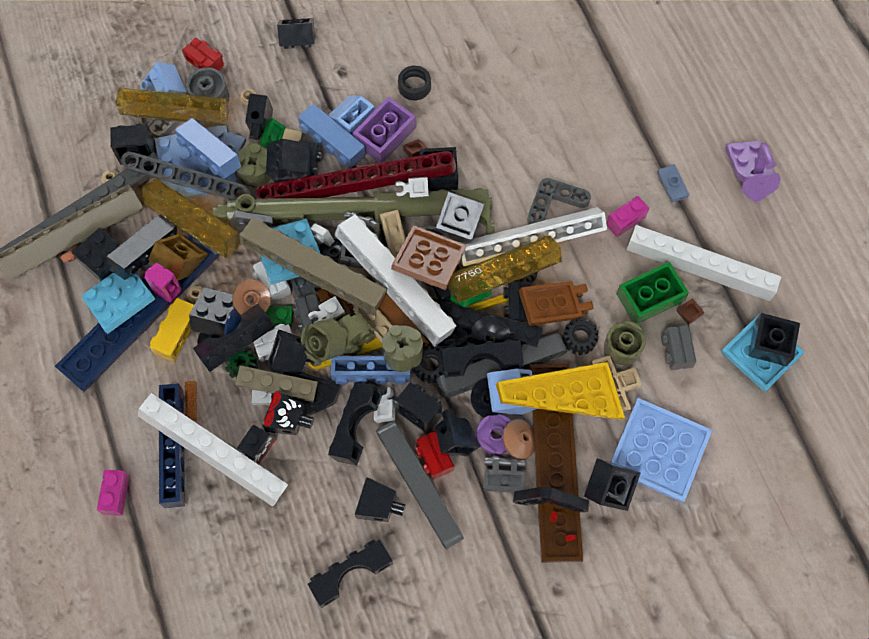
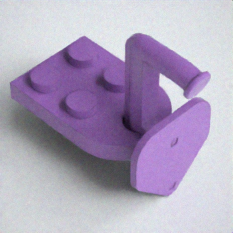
M751 141L726 144L725 150L736 177L743 181L741 190L747 197L754 202H759L778 189L781 178L778 173L772 172L777 163L774 162L772 153L766 143Z

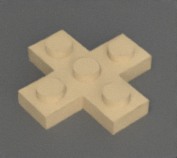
M610 356L591 361V365L608 362L623 413L630 411L631 407L625 392L642 387L636 368L617 373Z

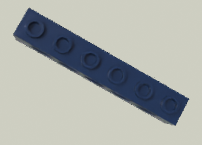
M180 384L159 385V398L184 414V390ZM159 431V504L164 508L185 507L184 447Z

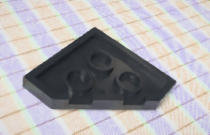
M283 372V375L318 382L314 402L295 399L305 405V415L311 416L335 404L341 389L340 384L304 372Z

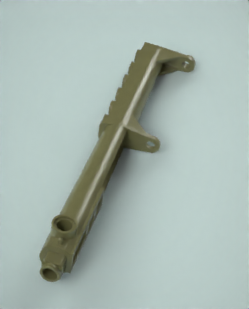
M476 188L474 190L457 189L453 191L484 202L479 222L486 227V235L495 233V225L491 223L490 217L493 201L492 198H489L488 190ZM444 189L433 192L428 191L429 196L411 198L409 197V192H406L403 196H397L396 193L388 191L382 193L374 191V197L254 199L249 194H243L237 200H228L227 204L213 206V219L218 222H229L231 227L234 212L241 211L271 216V226L285 225L302 219H307L308 222L347 220L344 218L346 211L356 212L362 217L375 218V221L379 222V227L375 229V233H377L378 240H380L379 231L383 227L379 214L398 210L400 217L437 216L441 214L448 191Z

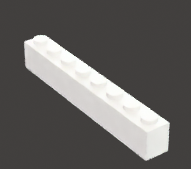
M596 207L473 238L472 240L461 241L460 243L466 245V249L460 262L463 266L605 231L607 230L605 213Z
M353 215L337 226L335 236L374 280L386 289V293L434 346L452 334L456 327L453 319L442 311L440 305L433 301L428 292L416 282L415 278L391 270L392 263L395 260L394 256L378 240L376 234L366 227L363 220Z
M638 225L635 226L627 247V251L664 264L670 262L672 267L767 301H771L777 293L781 280L779 275Z
M151 393L138 409V417L271 506L275 505L288 486L284 481Z

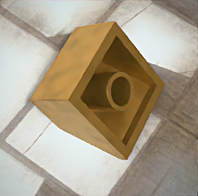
M176 234L155 241L148 260L153 264L158 263L171 271L178 281L189 277L208 254L181 234Z

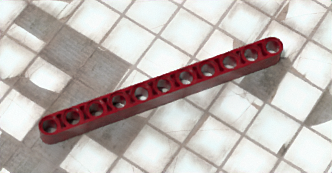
M443 151L266 184L256 190V196L258 199L326 198L395 185L397 181L408 183V178L427 176V179L450 175L455 172L456 164L453 154Z

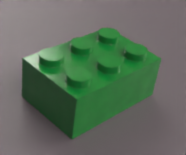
M670 262L619 285L616 293L630 318L636 324L683 303L689 294Z

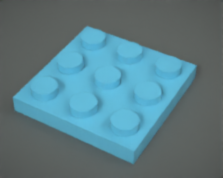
M307 219L272 228L280 230L289 238L297 239L300 244L306 247L314 248L320 254ZM259 254L270 285L300 277Z
M112 273L81 295L107 334L155 300L137 273L126 280Z
M758 315L721 353L763 392H766L805 352L796 345L794 359L788 366L749 357L754 323L759 317Z

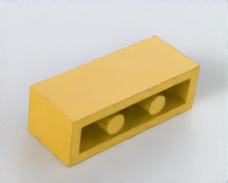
M176 298L174 303L170 304L168 314L161 321L157 335L153 336L150 341L149 348L155 355L175 363L192 331L189 314L194 304Z

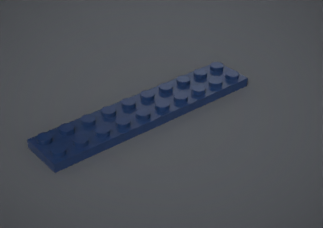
M192 231L185 238L208 255L189 277L178 280L182 289L176 298L220 256L215 249ZM145 277L142 281L154 296V301L108 334L98 323L55 365L63 375L83 392L170 306L171 303L153 292Z

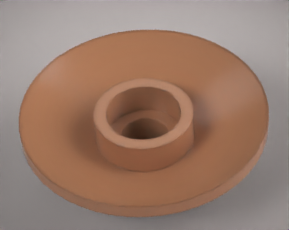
M246 280L235 288L232 301L234 308L242 315L256 304H259L264 312H266L269 308L271 297L268 288L262 282ZM249 295L252 296V302L250 303L247 301Z
M512 420L503 430V443L510 455L517 459H526L534 453L533 428L524 420Z

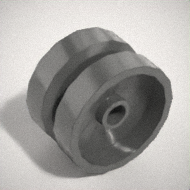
M204 67L194 71L187 79L186 88L193 107L197 111L204 114H214L223 110L228 104L229 91L224 76L218 70Z

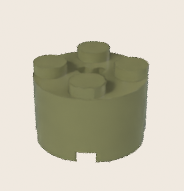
M253 143L243 147L236 153L241 168L236 171L244 185L260 187L266 185L271 180L266 174L267 150L257 143Z
M355 311L356 315L352 317L348 314L338 321L340 326L344 327L348 333L343 354L356 355L361 350V346L365 343H370L376 337L373 334V327L360 311Z
M326 318L305 326L301 333L302 345L305 344L307 349L305 353L309 359L316 363L324 362L344 353L348 333L337 321Z
M631 321L614 324L606 336L604 354L610 356L612 362L616 364L630 366L640 358L646 346L644 331L638 324Z
M392 326L383 338V357L392 370L407 372L413 367L416 368L422 361L423 341L421 333L409 326Z

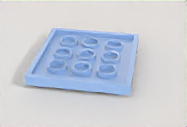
M226 124L205 128L221 142H224L228 134ZM176 134L155 138L159 160L222 178L218 174L215 175L210 167L204 166L198 157L192 156L186 147H181L176 140ZM167 168L164 171L165 177L172 174L171 168ZM235 172L225 178V180L237 183ZM184 174L181 180L183 182L189 181L191 178L190 174ZM202 179L199 183L200 187H206L209 181L208 179ZM161 180L166 204L210 195ZM220 184L217 191L220 193L225 192L227 186Z
M637 398L611 462L640 472L638 484L684 503L712 430Z

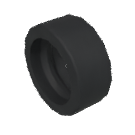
M415 65L404 68L398 75L400 94L404 98L413 101L425 98L431 90L429 72L425 68ZM410 77H419L425 81V85L420 89L414 90L407 88L404 82Z

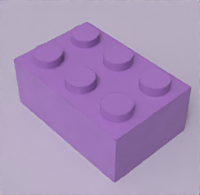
M387 97L353 132V137L365 146L367 154L378 162L383 163L416 128V116L390 97Z

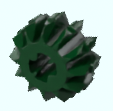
M244 348L241 352L225 361L227 365L225 370L230 372L229 376L231 378L236 377L237 379L238 365L258 369L256 364L258 359L256 356H253V351L247 352L246 348Z

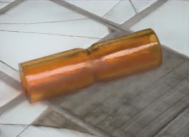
M187 381L185 382V416L195 422L197 421V382Z

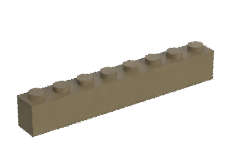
M128 184L0 252V270L7 281L17 279L23 272L36 269L40 263L46 260L50 261L62 251L66 252L73 245L84 242L99 227L105 231L112 224L121 223L125 217L139 213L143 206Z
M252 218L240 234L241 245L373 316L385 299L386 289L380 283L368 280L363 274L351 271L346 265L334 262L329 256L317 253L314 248L300 244L297 239L285 236L280 230L268 227L261 220L257 221Z

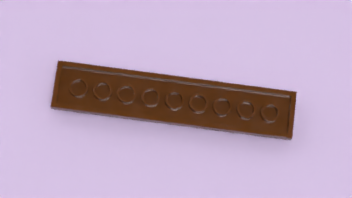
M530 364L532 376L569 369V364ZM545 409L532 410L536 487L554 488L579 497L573 413ZM550 503L538 504L541 563L583 562L580 512ZM553 511L557 512L556 522L550 521ZM576 535V539L567 542L565 536Z

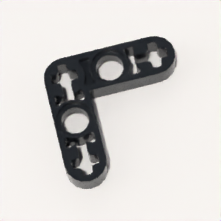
M538 487L514 491L513 503L529 506L550 503L576 512L585 513L589 510V500L554 488Z

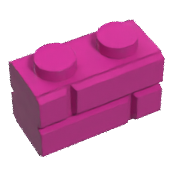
M636 196L608 216L606 225L615 236L619 237L645 219L649 207L639 196Z
M158 263L147 269L145 279L153 292L167 302H173L182 289L175 275Z
M104 470L102 477L104 480L101 483L97 511L101 514L123 516L130 477L125 471Z

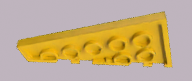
M608 362L496 383L501 404L623 420L625 418Z

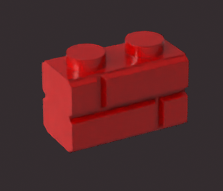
M195 37L190 44L182 49L185 60L197 69L205 67L214 68L219 71L224 66L221 52L217 49H211L205 40L201 41Z
M436 431L416 440L417 446L414 448L418 458L422 457L425 462L422 467L427 476L430 475L432 480L454 471V464L450 456L441 453Z

